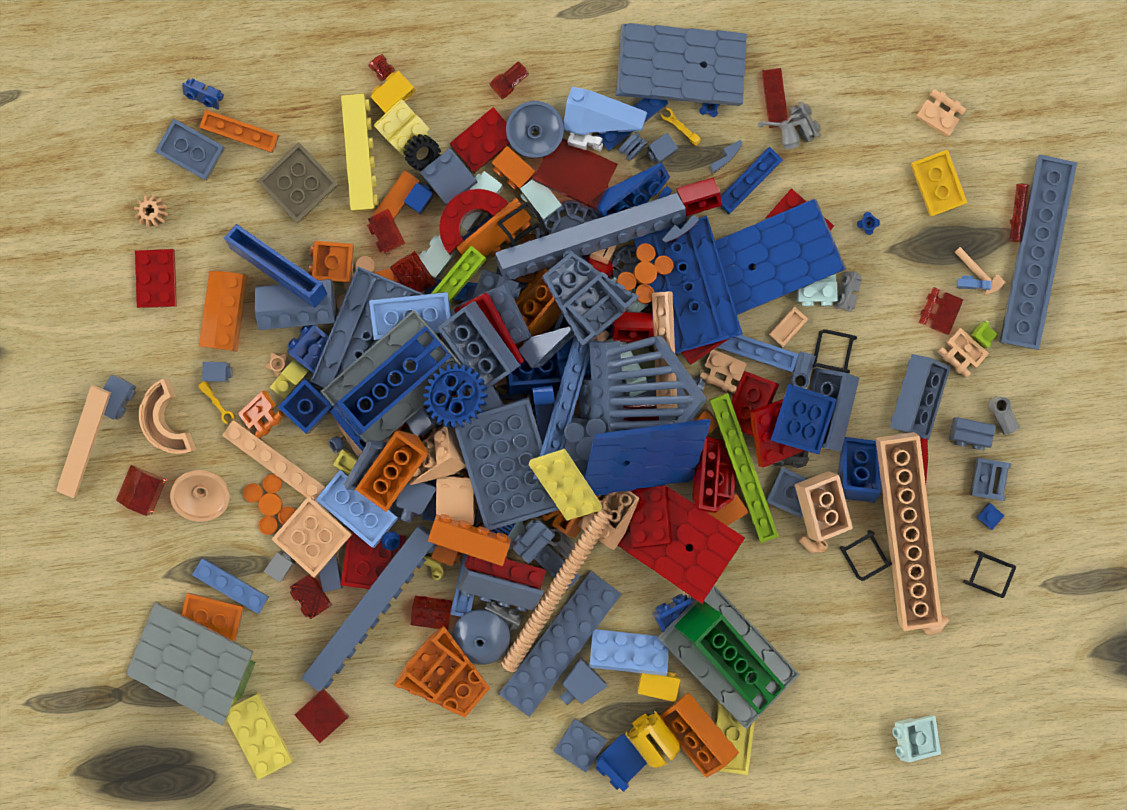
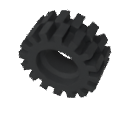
M418 134V137L413 136V141L410 139L407 141L409 146L405 145L404 147L407 150L404 151L405 160L411 167L420 172L437 159L441 152L438 143L425 134L424 136L422 134ZM422 147H427V156L422 160L417 159L416 154L418 150Z

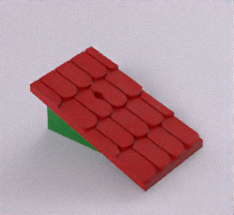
M666 486L672 544L634 549L632 548L629 523L625 535L617 546L702 604L745 537L706 511L697 509L694 503ZM687 544H692L690 550H686Z

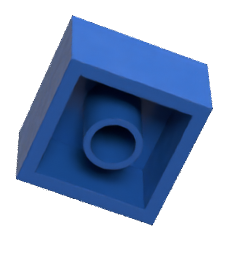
M304 379L278 408L305 434H310L330 413L333 406L315 385L311 384L309 380Z

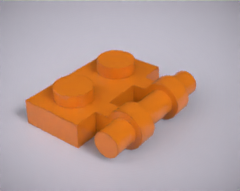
M266 390L261 391L238 413L249 429L254 426L257 428L255 432L257 438H261L263 435L266 436L271 431V428L277 426L284 417V413L280 410L277 413L273 412L272 409L277 405ZM264 417L268 419L266 423L262 421Z

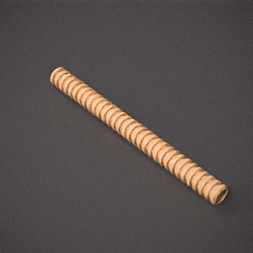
M605 508L594 513V517L591 518V522L587 525L588 528L584 529L585 533L581 534L582 538L578 539L579 543H576L575 547L572 548V552L569 553V557L566 558V562L562 565L563 567L559 569L560 572L556 574L557 577H554L550 587L547 588V592L544 593V597L541 598V602L538 603V607L534 609L535 612H532V616L529 617V621L526 622V626L522 629L523 631L519 633L520 636H517V641H514L513 646H511L504 660H502L501 665L507 671L516 672L517 667L520 666L532 643L535 642V638L538 637L544 624L547 623V619L550 618V614L553 613V609L556 608V604H559V599H562V594H565V589L569 588L568 584L572 583L571 579L575 578L574 574L578 573L581 565L585 562L584 560L588 557L587 554L591 553L590 549L594 548L593 544L597 543L596 539L600 538V534H603V529L607 527L606 524L610 522L609 519L613 518L612 514Z

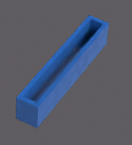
M236 224L224 237L232 251L314 308L326 297L327 292L323 283Z

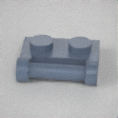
M976 458L970 495L1005 501L1006 495H1004L1008 469H1010L1011 463ZM996 467H1000L997 492L994 494L992 492Z

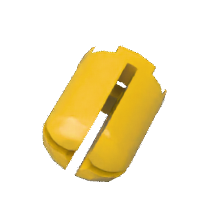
M654 711L655 714L647 716L645 713L632 723L634 727L629 734L626 731V736L649 766L659 768L668 763L648 734H651L671 761L677 756L680 744L658 713Z

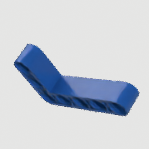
M552 385L532 388L538 432L542 445L555 403Z

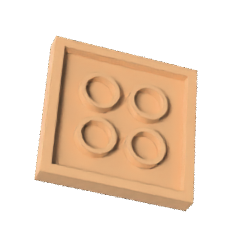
M308 496L271 540L315 578L353 533L312 496Z

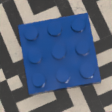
M788 384L771 440L820 454L837 399Z

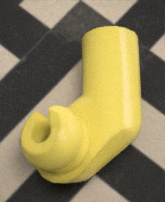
M425 555L423 557L426 559L424 564L430 566L432 578L440 580L444 575L442 563Z

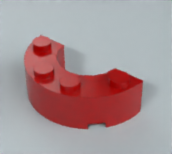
M472 189L455 196L443 210L439 224L441 241L449 255L453 254L457 250L456 247L463 242L461 226L467 216L475 212H484L493 217L509 203L497 193L485 189Z

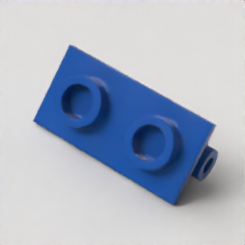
M193 78L187 79L186 84L182 83L183 95L187 98L197 100L209 108L213 107L219 110V101H222L224 97L221 90L208 86L206 91H204L205 84Z

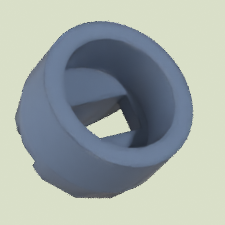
M336 436L329 439V446L334 453L344 449L345 441L341 442L342 437Z

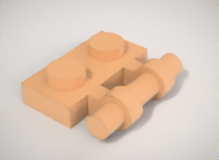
M933 89L930 96L935 98V101L932 103L926 100L916 118L949 137L960 120L953 116L954 113L958 112L963 115L966 108L960 105L959 101H953L947 97L943 91L939 92ZM940 103L950 107L949 111L947 112L940 108Z
M958 328L946 342L951 347L949 351L944 347L938 350L942 359L946 363L949 362L958 374L961 373L966 378L971 374L966 367L970 364L977 368L989 354L961 328ZM956 353L964 358L961 363L954 357Z
M712 350L704 364V367L711 370L709 374L701 372L700 377L708 385L713 384L720 387L722 391L735 393L737 386L730 383L732 379L740 381L747 363ZM716 372L725 375V381L716 378Z

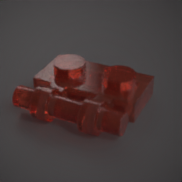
M933 287L931 294L929 293L926 298L928 301L925 308L921 310L919 323L926 325L928 319L932 320L931 329L949 335L964 299L947 292L943 294L942 298H939L940 289ZM934 304L939 305L936 314L931 312Z

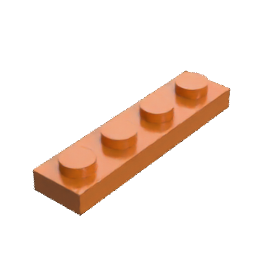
M206 109L199 127L208 132L270 153L274 152L279 135Z

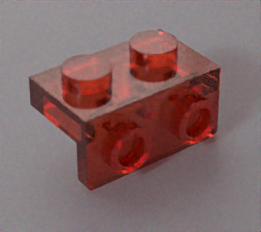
M415 596L412 605L411 625L440 629L445 626L449 630L453 601Z

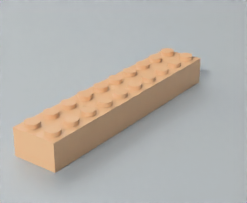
M915 432L876 438L899 625L904 631L942 626L920 436Z

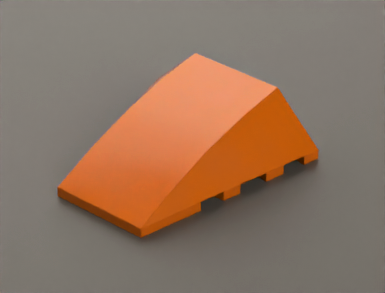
M445 626L428 637L405 664L394 683V686L407 690L415 696L418 695L425 698L427 701L442 706V708L466 717L490 689L489 685Z

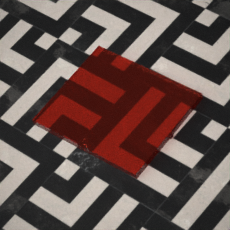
M562 138L558 148L548 156L543 157V161L532 181L596 210L618 164L587 149L583 150L570 146L567 143L568 140Z

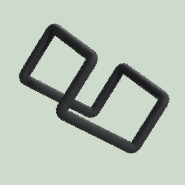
M529 202L524 203L498 221V226L506 233L510 240L508 243L510 248L517 246L516 241L537 227L545 236L549 235L539 212ZM528 206L537 216L540 224H534L513 239L511 233L502 223Z
M827 329L820 330L814 353L816 357L813 368L820 367L849 374L850 370L847 369L853 340H856L857 336ZM823 333L850 338L844 368L816 363Z
M868 530L867 535L846 547L840 546L857 579L861 581L867 580L892 565V562L886 559L873 536L875 532ZM871 538L885 565L861 577L846 551Z
M976 550L975 554L979 555L975 568L970 580H963V583L1004 598L1016 566ZM983 557L1012 568L1002 594L973 583Z

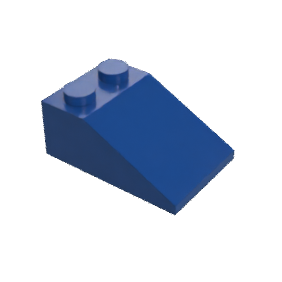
M845 437L842 451L840 452L838 475L845 499L875 503L880 496L881 478L876 441Z

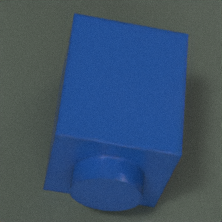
M416 183L404 200V203L422 215L434 197L433 193H431L432 189L424 183L422 185Z

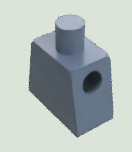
M408 482L398 495L396 506L403 508L400 519L411 523L414 513L422 515L436 493V486L426 482L414 485Z
M582 657L563 681V685L567 690L560 698L567 705L575 698L582 704L607 687V683L593 668H589L590 665Z

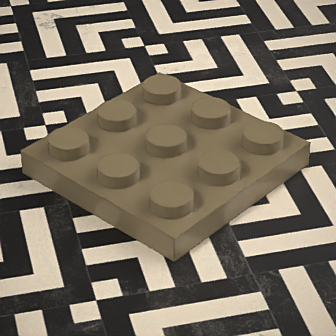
M299 142L257 181L297 224L339 186L333 177Z

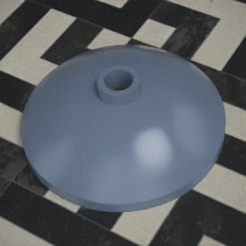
M529 101L519 105L512 111L507 120L506 134L510 145L516 152L528 158H542L558 148L563 138L564 125L560 114L554 107L541 101ZM536 130L539 132V134L537 136L532 135V131Z
M476 609L465 613L458 619L453 630V638L471 663L486 665L499 660L506 653L510 643V631L507 623L501 616L486 609ZM477 640H482L484 643L479 644Z

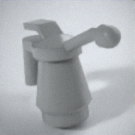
M800 113L791 115L788 120L782 123L762 121L758 123V127H764V125L780 126V129H782V144L785 146V149L800 146V138L794 126L801 125L806 136L813 135L806 118L790 121L793 118L800 117Z

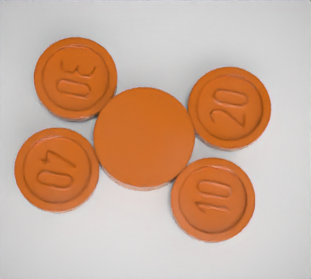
M644 243L636 249V257L640 263L634 268L633 274L630 272L621 273L617 278V284L620 283L626 290L631 291L637 282L640 284L635 290V294L639 296L637 301L642 304H648L652 301V293H654L650 284L656 279L657 273L660 275L669 274L673 269V261L668 256H659L653 265L650 262L655 257V249L652 245Z
M275 474L267 475L263 480V488L268 492L267 494L263 495L261 486L256 483L248 484L243 490L244 498L252 503L259 501V510L262 514L266 515L261 518L258 525L259 530L265 535H271L278 529V521L273 517L274 515L278 514L280 523L284 525L296 511L290 506L282 508V499L275 494L282 488V479Z

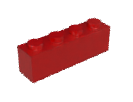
M467 555L464 564L467 569L540 589L546 572L543 567L508 557L505 558L504 564L501 566Z

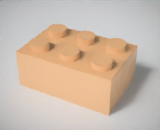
M827 471L795 484L809 538L821 542L853 529L838 474Z

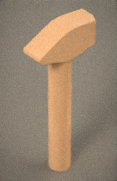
M961 247L955 251L959 258L980 280L992 281L991 289L985 290L983 295L998 291L1006 283L999 275H996L991 280Z

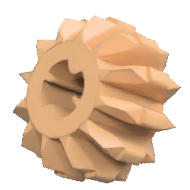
M152 195L150 199L148 196H144V202L141 200L137 201L140 207H134V210L139 212L135 215V218L140 219L139 223L141 225L146 223L148 228H151L152 224L154 227H159L158 221L164 223L165 220L162 217L168 216V213L164 212L167 209V205L162 204L163 200L161 198L157 199L155 195ZM154 209V213L148 214L149 210Z

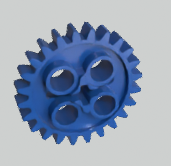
M455 363L454 369L448 364L446 371L439 368L441 374L433 373L435 379H428L431 386H425L429 393L423 394L428 399L424 402V405L430 406L426 411L429 414L433 413L431 418L437 419V423L440 425L444 422V426L447 428L451 424L456 429L458 423L461 427H464L465 421L471 425V418L478 419L476 413H483L480 407L487 405L482 401L488 398V395L483 393L487 390V387L482 385L485 381L482 378L478 379L480 374L478 372L474 373V369L471 367L467 370V366L464 364L460 368ZM456 379V384L449 387L450 381ZM469 388H472V394L470 396H465L466 391ZM442 396H446L444 403L439 404V399ZM462 405V410L459 413H455V408Z

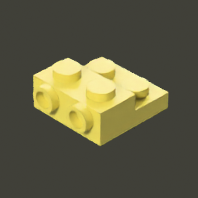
M402 99L373 125L402 156L404 151H407L404 147L405 145L409 146L407 142L409 139L413 141L412 137H418V134L428 136L427 131L429 130L428 126Z

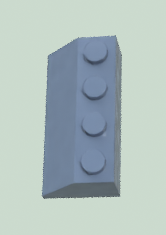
M332 279L318 280L323 283L327 295L316 308L281 284L256 286L255 316L258 330L335 323L338 312Z
M475 301L462 308L437 327L462 364L467 366V370L471 367L474 369V373L478 372L480 374L478 379L482 378L485 381L482 385L486 386L487 389L520 366Z
M912 354L907 365L908 369L905 378L902 381V389L897 399L894 415L891 418L890 428L903 433L915 432L920 438H928L929 440L951 367L933 358Z
M815 368L810 391L837 399L821 448L838 452L842 451L859 377L848 373Z
M465 566L463 567L458 584V589L462 591V595L473 597L474 594L480 596V599L486 602L496 600L499 601V605L509 607L510 604L515 605L517 610L527 612L528 609L534 611L543 594V590L540 588L467 569Z

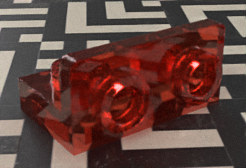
M389 209L368 218L370 224L367 227L371 235H376L378 241L375 243L380 253L384 251L388 255L390 254L389 252L406 244Z
M415 251L402 257L390 267L401 285L415 291L422 292L436 284Z

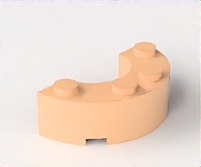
M162 379L156 382L147 390L142 404H140L139 423L143 434L152 445L168 453L180 454L197 451L191 433H176L165 422V409L169 402L176 398L170 380Z

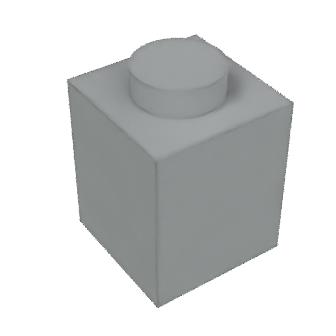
M279 551L275 554L264 572L278 582H281L285 579L296 561L285 551Z

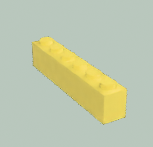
M365 94L341 96L351 211L353 213L376 211V206H379L378 194L374 192V187H377V177L373 175V168L376 167L375 157L371 156V149H374V141L369 133V130H372V120L368 118V111H371L370 99H367Z

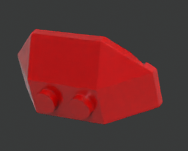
M706 437L693 479L692 498L697 509L714 513L734 500L736 474L728 451L724 446L725 444L720 439Z

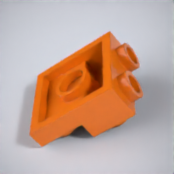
M314 241V246H311L310 249L313 264L309 266V274L317 280L332 279V282L351 283L354 244Z

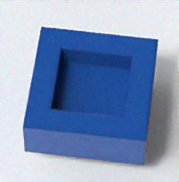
M988 503L976 516L990 530H993L1004 517L991 503Z

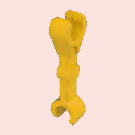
M666 108L670 116L664 117L661 114V119L674 125L694 146H697L701 138L685 127L670 108Z
M206 381L198 385L200 390L210 397L212 403L221 411V420L224 423H229L225 419L226 414H230L235 419V414L224 409L220 400L214 396L212 388Z

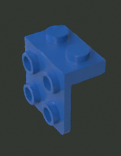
M679 594L672 598L673 602L667 605L663 603L655 608L656 611L652 614L662 632L694 601L693 597Z
M621 734L596 758V769L603 776L607 775L611 779L610 783L616 790L620 788L623 792L629 787L628 782L647 764L625 734Z

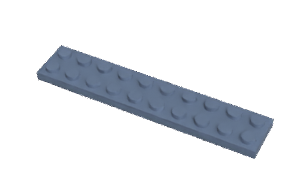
M1044 155L1037 156L1000 343L1039 350L1077 162Z

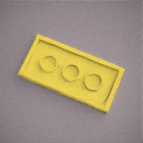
M718 701L715 724L739 752L726 767L719 771L748 775L755 721L745 729Z

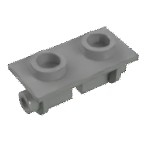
M799 102L800 107H797V105L791 107V115L800 113V117L793 119L806 118L813 135L820 137L819 131H821V127L816 120L813 121L809 105ZM802 127L798 128L804 140H807V142L814 140L813 135L806 136Z
M855 271L844 272L841 278L839 294L837 295L836 309H844L848 312H852V309H855L857 295L852 294V291L859 292L862 281L861 274Z
M491 600V602L487 603L484 609L501 616L510 630H517L524 615L515 609L499 605V601Z

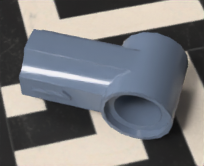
M799 352L789 384L798 386L795 383L796 377H801L804 384L798 387L805 389L809 385V378L816 356L806 352Z

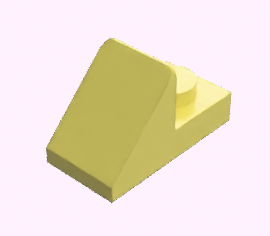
M293 358L270 388L286 399L309 370Z

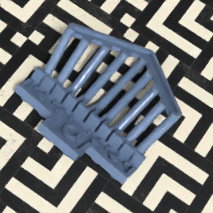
M654 336L621 346L620 341L589 342L591 379L583 378L579 392L580 417L602 420L606 426L605 433L689 422L706 402L705 395L662 336ZM650 345H655L658 350L656 352L621 358L622 353ZM662 358L669 365L621 371L622 366ZM675 373L679 381L639 384L622 383L623 379ZM678 388L686 389L689 393V396H623V392ZM688 403H690L687 408H686V407H681V408H661V409H627V408H623V405L688 404ZM680 416L678 420H624V417Z

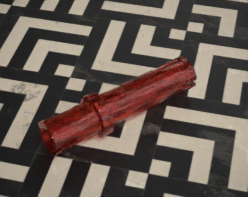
M1016 184L1013 216L1010 219V242H1022V231L1026 222L1024 216L1028 184Z

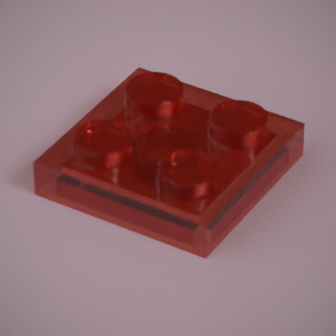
M325 688L294 714L319 743L349 718V715Z

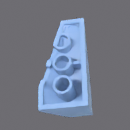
M572 87L566 103L564 131L579 135H588V133L592 132L603 134L606 131H642L647 112L591 90Z

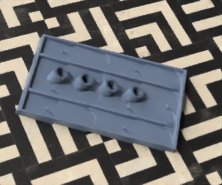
M623 24L620 36L616 96L740 106L743 104L747 34L722 30L684 29L661 25Z
M358 266L310 381L311 384L324 389L380 340H374L369 300L424 294Z

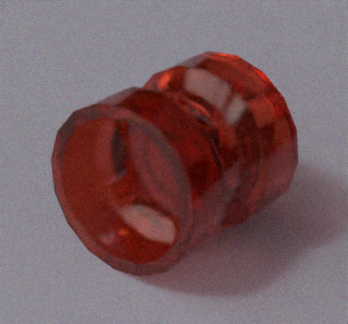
M383 54L375 57L368 65L372 71L376 72L380 82L386 80L391 73L395 72L394 67L387 63V59Z

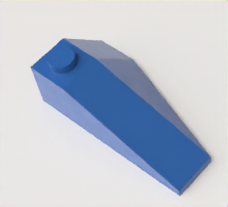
M659 163L606 189L593 199L592 203L602 217L647 203L652 196L657 195L670 176L664 165Z

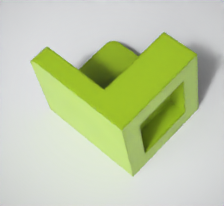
M988 321L981 322L970 334V337L984 349L992 345L990 342L997 335L988 326L990 324Z

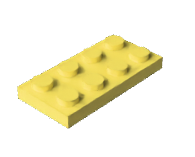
M565 449L530 460V468L566 520L601 511L602 504Z
M259 693L231 707L227 721L258 780L293 762Z

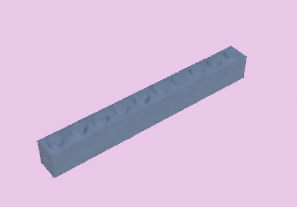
M675 193L495 252L497 265L505 282L552 267L570 252L581 257L674 225H679L686 222V208L678 194Z
M421 524L417 526L301 679L319 692L323 687L327 689L333 682L331 678L335 672L339 674L345 666L343 661L346 657L350 659L356 652L354 648L358 642L362 644L367 638L368 634H366V631L369 627L373 629L379 622L377 618L381 612L385 614L390 608L391 604H389V601L392 598L397 599L403 591L400 588L403 583L408 584L414 576L413 570L416 567L420 569L426 561L423 558L426 553L429 552L431 554L437 547V544L428 542L429 530Z

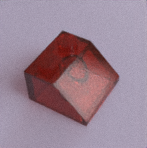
M130 465L116 501L142 515H152L167 479Z

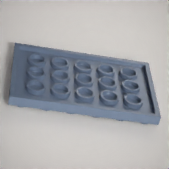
M529 398L484 410L483 413L477 412L478 419L472 417L471 425L467 421H465L464 427H461L459 423L457 424L455 432L485 528L490 531L559 510L541 482L533 479L535 473L529 466L531 459L540 457L543 446Z

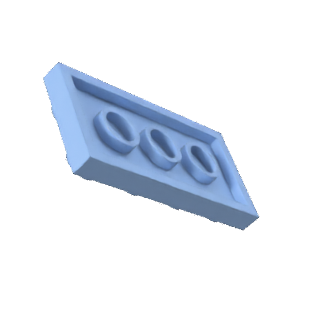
M448 292L369 300L374 340L381 339L413 310L417 312L434 333H440L437 327L451 317Z
M339 470L316 498V501L372 548H375L399 518L390 510L385 512L356 490H347L344 483L348 476Z
M595 629L592 633L589 668L667 676L669 649L658 639L659 636Z

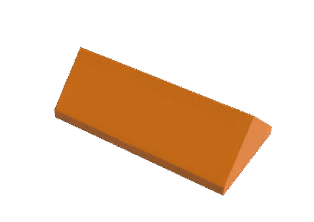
M396 430L355 490L387 512L429 454L419 436Z

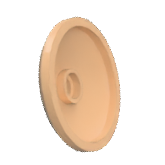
M204 470L190 471L181 475L173 483L170 492L171 504L175 511L182 517L196 522L210 521L219 517L226 510L230 499L229 489L225 481L218 475Z

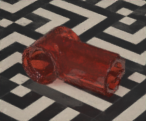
M518 61L504 74L497 75L489 85L501 99H504L512 93L514 87L524 80L529 73Z

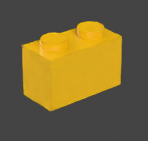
M398 70L396 73H391L382 86L378 85L374 88L370 97L384 113H387L400 99L405 102L416 91L412 84Z
M668 670L667 676L640 673L637 693L676 702L680 677L676 676V672Z

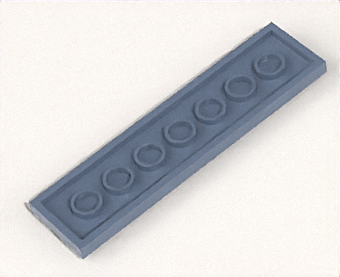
M590 571L517 668L516 672H514L499 692V695L530 717L622 593Z

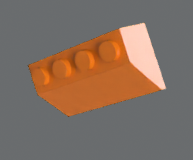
M515 198L457 246L458 252L463 256L467 249L473 246L486 258L490 255L496 256L495 252L501 251L500 247L510 242L506 233L498 226V221L521 206L518 199ZM522 209L502 224L514 239L520 230L524 232L531 226L530 222L532 219L526 210Z
M548 268L540 270L534 277L533 284L529 283L518 299L515 300L531 337L545 334L562 313L542 277L549 271ZM523 341L515 344L517 349L523 346Z
M209 271L199 347L238 351L248 276L232 272Z
M441 514L435 517L428 542L503 566L511 539L506 534H495L489 532V529L479 526L477 528L471 526L467 521H456L449 515Z
M689 692L676 700L659 715L678 740L681 749L706 778L726 767L739 753L733 743L727 739L721 729L716 726Z

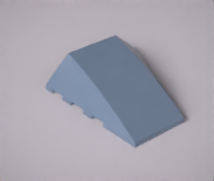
M570 252L542 276L582 347L593 341L639 298L635 293L632 294L626 290L620 283L617 284L609 279L605 273H600L594 269L593 265L573 252Z

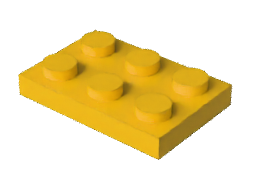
M948 149L910 164L930 217L968 203Z

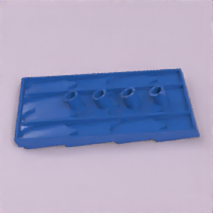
M816 199L715 241L737 315L846 270Z
M707 215L699 217V222L695 227L682 237L669 243H664L662 239L673 226L633 239L636 249L644 243L653 246L655 257L650 262L653 265L659 256H668L673 261L672 271L667 275L657 273L656 279L650 286L653 288L654 293H673L675 354L743 334ZM687 221L676 226L682 229V227L687 223ZM680 264H685L683 269L679 268Z
M710 419L595 434L584 478L596 496L609 495L610 492L633 491L636 488L689 482L695 476L701 451L704 448V442L709 432Z

